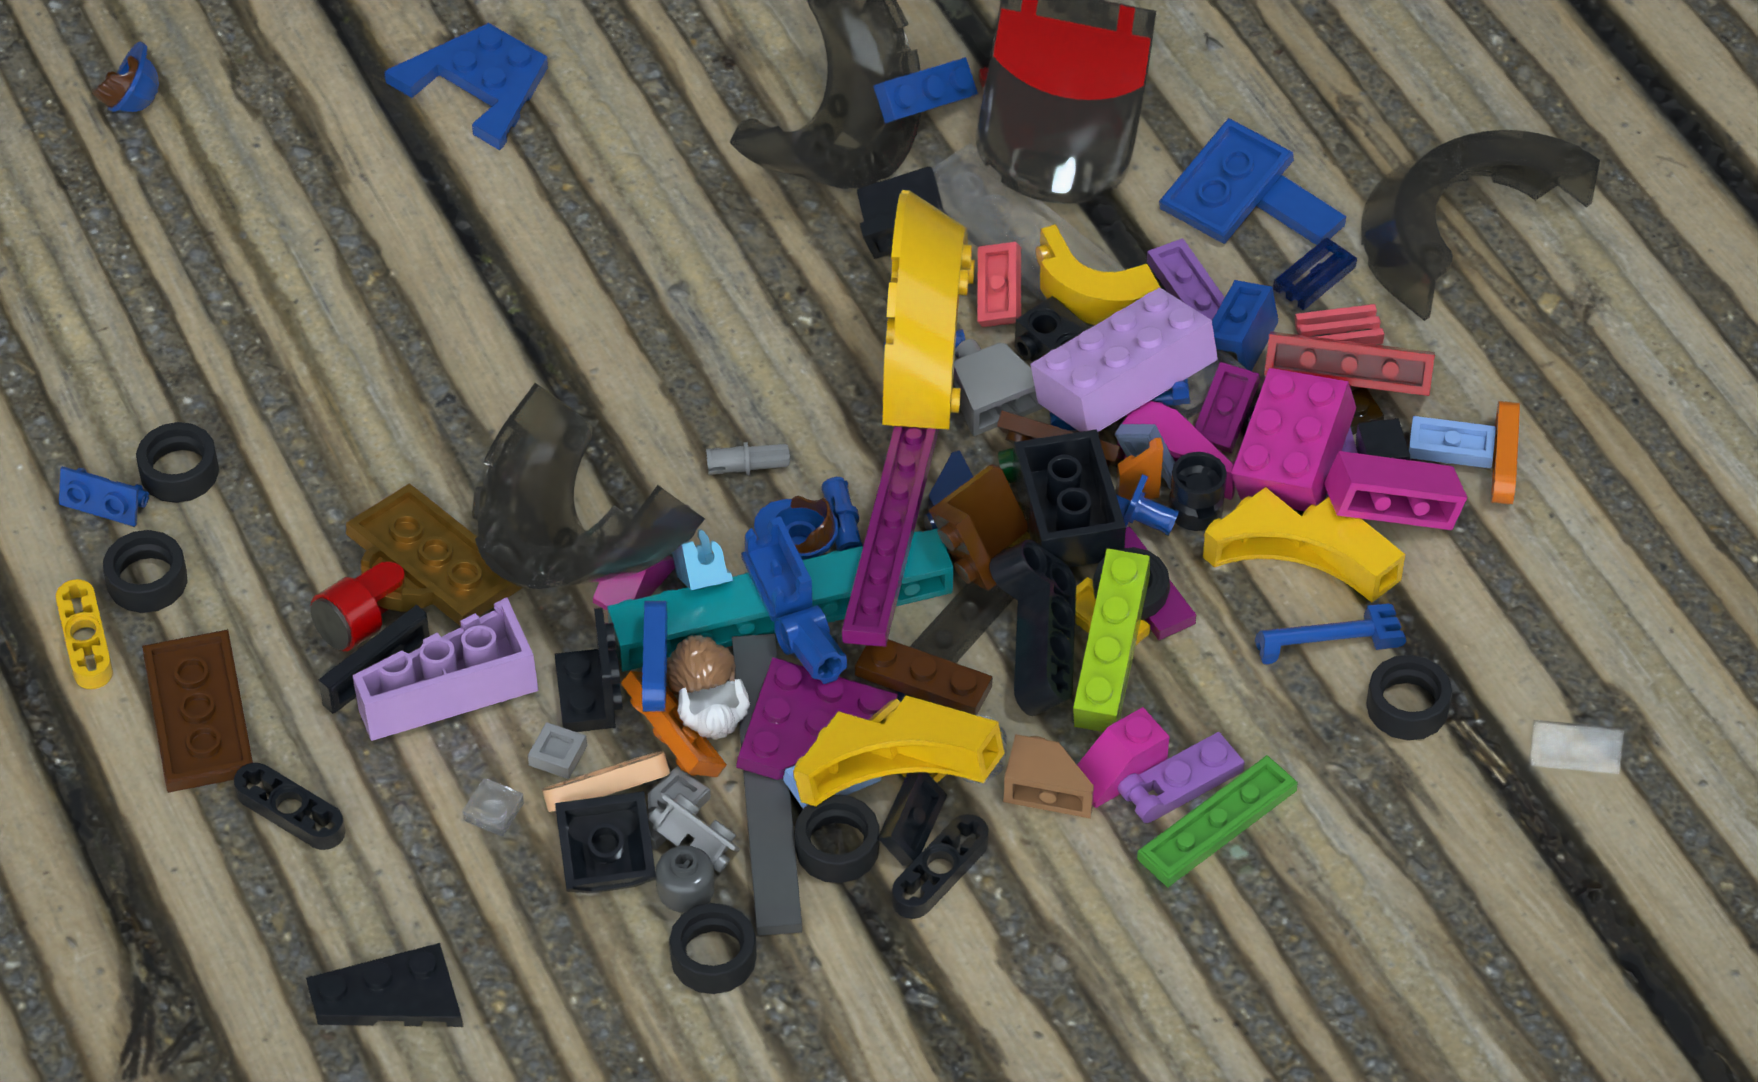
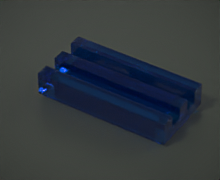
M1326 237L1274 280L1273 290L1278 293L1286 292L1285 298L1291 302L1296 299L1298 307L1304 311L1356 268L1357 257ZM1329 252L1333 253V254H1332L1329 258H1327L1324 262L1318 263L1316 266H1314L1318 261H1320L1323 257H1325ZM1314 266L1307 276L1300 280L1296 285L1293 284V282L1296 279H1298L1302 274H1304L1307 270Z

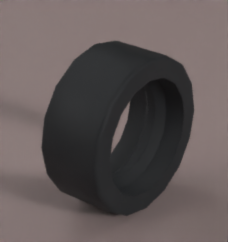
M183 422L163 424L151 430L140 441L136 452L137 465L143 487L150 495L161 501L179 503L194 500L205 494L215 484L219 473L214 440L206 430L195 424ZM184 450L192 451L202 456V460L196 467L184 473L166 474L153 469V465L160 457L170 452Z
M152 530L131 532L117 539L108 548L103 559V573L108 593L116 604L128 611L147 613L159 611L172 605L183 594L188 582L183 550L175 539L163 532ZM153 558L170 564L169 571L162 578L152 583L138 585L128 583L120 578L122 571L138 560Z
M1415 655L1394 656L1382 662L1372 673L1366 701L1369 718L1379 730L1394 738L1417 740L1437 733L1446 723L1452 696L1450 679L1439 665L1427 658ZM1409 683L1429 691L1434 697L1435 703L1432 707L1423 711L1409 712L1389 704L1383 694L1385 689L1395 684Z
M833 795L818 806L808 804L796 819L795 852L800 865L811 876L824 882L844 883L860 878L871 870L878 859L880 826L876 815L863 801L847 795ZM842 823L857 828L863 834L864 840L863 844L852 852L841 855L828 854L818 850L811 843V835L822 826Z
M709 903L695 906L683 913L672 926L669 939L670 959L675 975L685 986L701 993L718 994L728 992L745 983L754 971L757 957L756 936L753 924L743 912L729 905ZM713 931L726 933L736 938L740 945V951L735 958L724 964L714 966L700 964L690 959L686 952V947L690 940L700 934Z

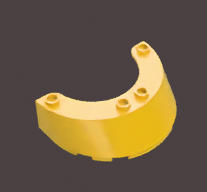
M902 190L899 194L892 243V276L888 288L886 316L888 321L884 352L882 425L949 429L951 413H959L961 388H953L959 296L967 295L968 284H974L975 260H971L972 245H968L967 227L907 190Z

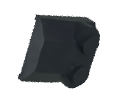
M644 791L555 803L567 892L597 893L633 888L656 880Z

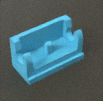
M680 529L668 531L677 577L690 590L733 581L731 572L725 566L722 548L714 540L710 543L709 537L702 529L697 531L700 545L696 546L692 540L685 541Z

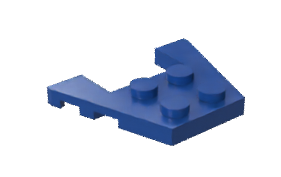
M488 23L385 71V80L390 86L413 98L436 77L441 76L492 107L472 123L473 135L501 150L507 142V134L510 128L515 127L520 119V111L526 100L530 101L547 71L548 60L544 54Z

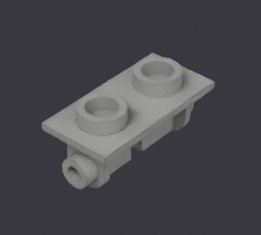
M679 793L675 799L663 794L661 798L668 802L669 805L665 810L658 806L652 812L648 821L654 824L652 829L659 832L677 847L690 834L695 838L690 846L702 849L710 857L714 869L721 873L730 861V858L725 855L726 851L730 848L733 851L739 852L741 849L732 842L736 834L717 820H714L711 825L705 823L696 816L700 808Z

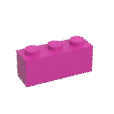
M1338 451L1324 482L1337 516L1453 530L1468 498L1453 466Z

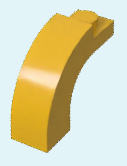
M1056 224L1041 228L1040 246H1037L1035 249L1036 258L1040 266V290L1047 299L1054 296L1084 323L1097 325L1115 312L1124 309L1144 297L1147 293L1160 287L1148 264L1117 272L1097 271L1083 265L1072 255Z

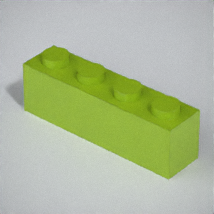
M1108 548L1106 550L1073 707L1074 727L1104 732L1108 726L1119 721L1121 718L1150 577V556Z

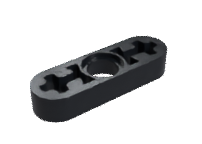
M249 763L242 766L234 776L235 790L238 800L244 806L313 848L328 850L338 846L345 837L343 815L332 804L265 764ZM262 781L264 789L256 785ZM249 783L254 785L250 789L247 787ZM287 799H296L302 803L301 807L293 813H283L277 809L279 804ZM315 823L323 826V828L317 831ZM329 823H332L331 829L325 828Z
M972 814L956 817L902 872L892 886V905L900 916L909 919L925 916L978 861L988 848L989 830L986 822L979 816ZM972 833L976 834V840L969 837L960 845V834L966 837ZM959 846H960V854H959V852L956 850ZM935 859H945L953 865V868L947 873L938 874L931 871L928 865ZM921 887L920 899L912 896L909 900L905 899V892L913 895Z

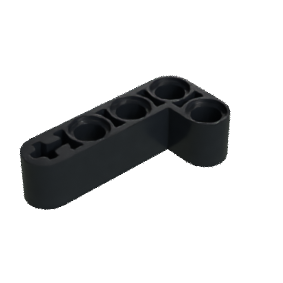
M1029 539L994 556L990 561V572L995 583L1003 591L1018 600L1014 696L1023 712L1029 716H1036L1069 700L1072 696L1076 581L1072 571L1063 561L1035 541Z

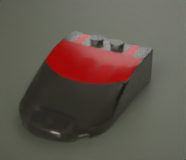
M999 0L976 128V146L984 165H991L1002 176L1001 182L1004 185L1036 200L1059 204H1074L1091 201L1094 198V194L1107 189L1112 191L1123 181L1129 170L1134 151L1149 68L1156 11L1105 0Z

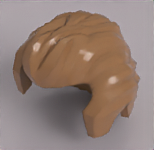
M702 635L688 636L687 639L677 644L676 650L667 658L666 680L672 693L679 695V690L685 687L687 693H692L694 691L699 692L702 689L709 690L710 688L721 686L726 681L735 682L736 665L734 656L728 648L716 644L711 637H703Z

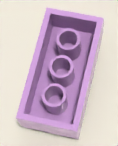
M1159 287L1124 309L1115 312L1112 316L1092 328L1083 331L1080 335L1060 347L1051 350L1030 365L1038 404L1079 432L1095 429L1099 432L1172 388L1175 382L1183 381L1218 360L1212 320Z

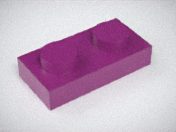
M1223 362L1219 363L1195 428L1217 449L1232 453L1261 379L1259 373Z

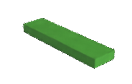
M1266 755L1139 849L1137 860L1168 888L1297 791L1298 782Z

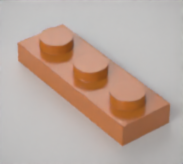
M630 671L621 682V685L631 696L630 702L632 706L644 714L654 727V735L661 742L665 743L677 757L675 761L678 767L691 776L701 775L717 778L727 764L706 737L699 736L698 732L683 725V721L679 719L677 711L679 701L666 686L665 712H643L642 672Z

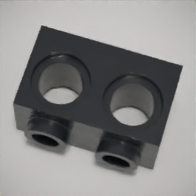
M1051 296L1016 319L1015 347L1023 358L1034 362L1051 350L1080 335L1083 331L1090 329V327L1054 296Z

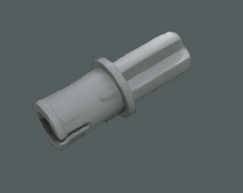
M743 442L744 446L706 448L708 475L731 472H746V475H750V470L782 468L790 464V452L786 444L748 447V442Z

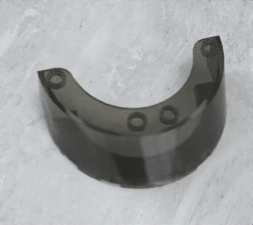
M807 0L821 30L827 56V83L818 111L805 126L792 132H784L779 126L769 127L757 119H746L739 123L729 143L747 159L769 170L841 189L863 188L864 186L877 183L881 179L890 177L901 166L912 148L918 131L921 113L885 124L873 86L921 71L917 49L911 50L904 30V27L909 24L896 0Z
M1483 131L1443 143L1393 169L1371 192L1362 214L1360 231L1361 245H1364L1365 252L1369 258V268L1389 293L1422 320L1426 321L1431 316L1436 279L1451 268L1453 259L1451 250L1444 242L1438 230L1435 215L1440 197L1452 183L1468 181L1469 175L1490 176L1493 183L1516 189L1535 201L1556 186H1559L1582 205L1588 207L1592 204L1600 160L1578 145L1548 135L1528 131Z
M534 383L494 439L483 462L489 466L483 486L475 487L472 517L478 521L479 536L475 538V541L485 563L493 572L506 581L529 589H546L614 580L644 571L666 558L684 542L689 541L705 518L689 505L657 485L633 518L613 505L599 522L589 530H586L576 513L574 486L580 462L592 438V426L580 414L537 383Z

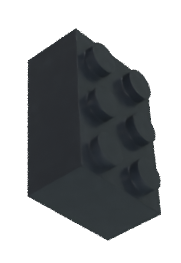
M1097 429L1014 442L1013 477L1023 513L1028 523L1031 540L1059 558L1069 568L1099 563L1105 557L1107 548L1114 550L1124 549L1126 526Z

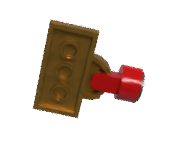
M409 483L346 522V535L366 550L361 559V575L355 579L344 577L315 595L311 601V617L317 631L329 645L341 651H350L381 630V614L389 609L404 612L409 611L415 605L422 609L433 604L461 627V620L475 613L478 617L492 609L494 603L506 597L508 598L524 588L526 575Z

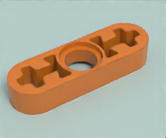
M1498 401L1495 420L1496 434L1493 454L1491 503L1513 505L1517 476L1520 403Z

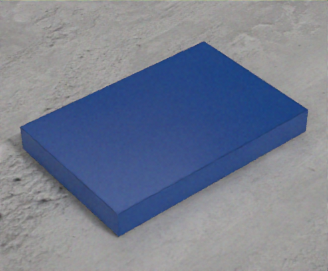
M1228 118L1160 199V209L1225 244L1294 161L1293 152Z

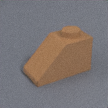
M1015 734L1004 777L1003 802L1091 818L1094 785L1061 744L1039 736L1028 737Z

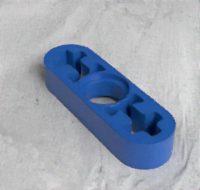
M667 601L644 602L643 712L666 711Z

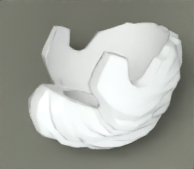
M735 679V682L726 681L721 686H716L709 690L702 689L699 692L687 693L686 687L679 690L677 711L679 719L683 721L685 727L698 732L699 736L703 738L718 740V738H724L735 731L738 722L747 716L750 702L742 680Z

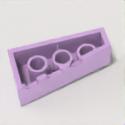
M507 597L494 603L495 610L480 618L475 613L461 620L460 628L442 637L435 633L423 639L421 647L408 654L400 651L352 675L359 713L371 741L538 691L534 655Z

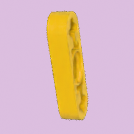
M69 580L58 588L56 602L75 682L82 688H101L111 680L113 668L94 588L85 580ZM81 598L83 612L75 614L72 599ZM87 627L96 631L87 640L73 638V634L81 628ZM93 654L97 669L88 671L85 656Z

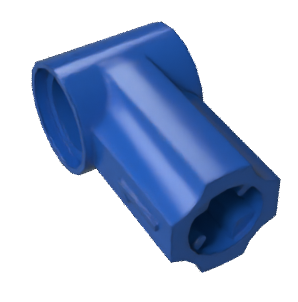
M815 605L774 620L776 638L782 651L786 655L795 653L813 679H819L823 684L837 680L840 673L847 668V656L830 635L827 619L819 606Z

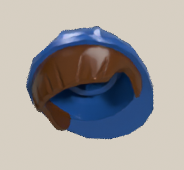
M141 41L130 49L117 73L113 71L108 72L106 80L96 89H92V94L107 105L108 110L111 112L141 111L151 104L158 93V74L154 65L146 58L147 45Z
M795 496L792 499L770 502L760 509L754 521V532L757 539H761L769 533L767 529L769 520L781 516L802 560L822 556L825 552L829 551L838 538L837 518L832 513L828 501L824 498L815 501Z

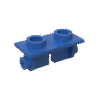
M63 466L60 468L59 505L133 527L137 525L138 507L144 508L149 500V492L144 491L142 485L136 484L132 486L118 481L114 482L108 478L87 473L84 468H78L77 470Z

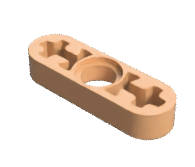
M660 751L550 785L542 789L548 812L556 811L555 803L607 796L670 774L664 751Z

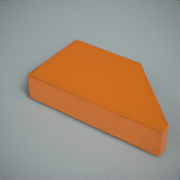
M1158 437L1149 442L1150 447L1135 457L1131 454L1118 463L1117 495L1131 500L1142 474L1148 476L1142 491L1145 493L1144 497L1148 499L1160 498L1163 461L1161 438Z

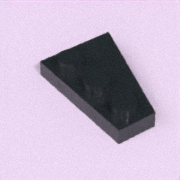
M440 943L306 978L318 1025L374 1026L377 1021H404V1026H422V1022H446L447 1027H463L461 1012Z

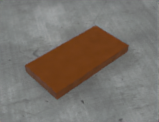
M228 629L143 645L167 792L234 780L236 772L242 766L253 763Z

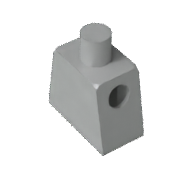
M967 339L956 347L955 355L958 359L954 361L953 388H961L960 409L973 437L996 428L1002 410L1024 417L1043 409V406L1038 404L1031 368L1008 345L997 343L981 349L974 339Z

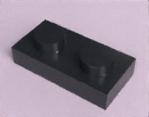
M927 772L907 773L878 836V840L902 866H909L922 853L947 797V794Z

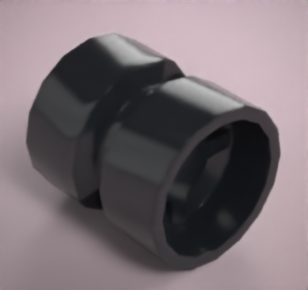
M1190 452L1181 456L1174 463L1171 474L1169 508L1179 511L1175 523L1180 527L1192 531H1203L1215 519L1222 518L1227 472L1225 465L1219 458L1210 453Z

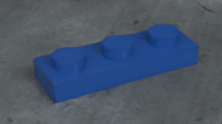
M966 57L873 86L885 124L978 95Z

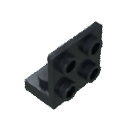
M931 166L864 186L857 190L864 222L859 224L862 236L874 259L892 253L897 204L902 190L913 192L944 212L935 173Z
M603 608L594 609L598 649L555 654L563 728L575 732L616 728L614 710L623 709L613 622L605 623Z

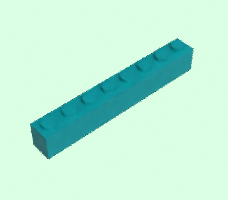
M938 528L924 532H914L896 607L953 593L954 567L946 546L938 535ZM863 546L843 551H832L826 555L802 560L812 579V606L816 605L822 609L828 623L845 619ZM746 572L742 575L733 576V581L695 590H690L688 587L678 590H666L661 594L635 600L628 599L618 604L607 606L608 622H613L616 654L622 672L643 667L645 601H667V658L676 650L677 644L691 635L711 637L716 644L729 647L732 646V637L775 634L774 621H771L749 573Z

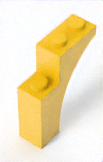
M1265 487L1253 497H1245L1237 505L1236 509L1223 519H1215L1204 533L1203 558L1214 568L1227 563L1252 559L1291 561L1319 569L1340 579L1371 603L1402 580L1406 554L1363 519L1337 516L1329 497L1317 506L1314 504L1309 506L1301 516Z
M906 695L897 708L888 714L884 724L838 711L827 727L821 729L817 740L807 753L798 759L793 773L800 801L812 806H818L827 798L855 784L900 773H941L984 783L1005 752L998 721Z

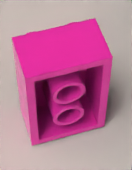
M1273 368L1268 369L1231 472L1241 500L1247 496L1253 497L1265 487L1295 510L1305 511L1312 504L1317 506L1325 500L1327 491L1324 482L1338 451H1342L1356 411V404L1348 381Z

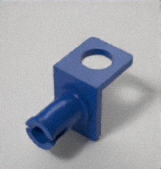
M1142 474L1131 500L1116 495L1125 526L1127 527L1128 523L1133 524L1135 520L1169 536L1179 511L1145 498V493L1142 491L1148 476Z

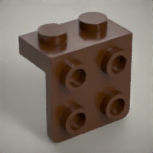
M994 464L987 466L929 509L938 528V535L948 548L958 575L966 583L970 584L973 582L987 591L997 585L990 572L991 559L1024 535L1028 529V523L1002 469Z

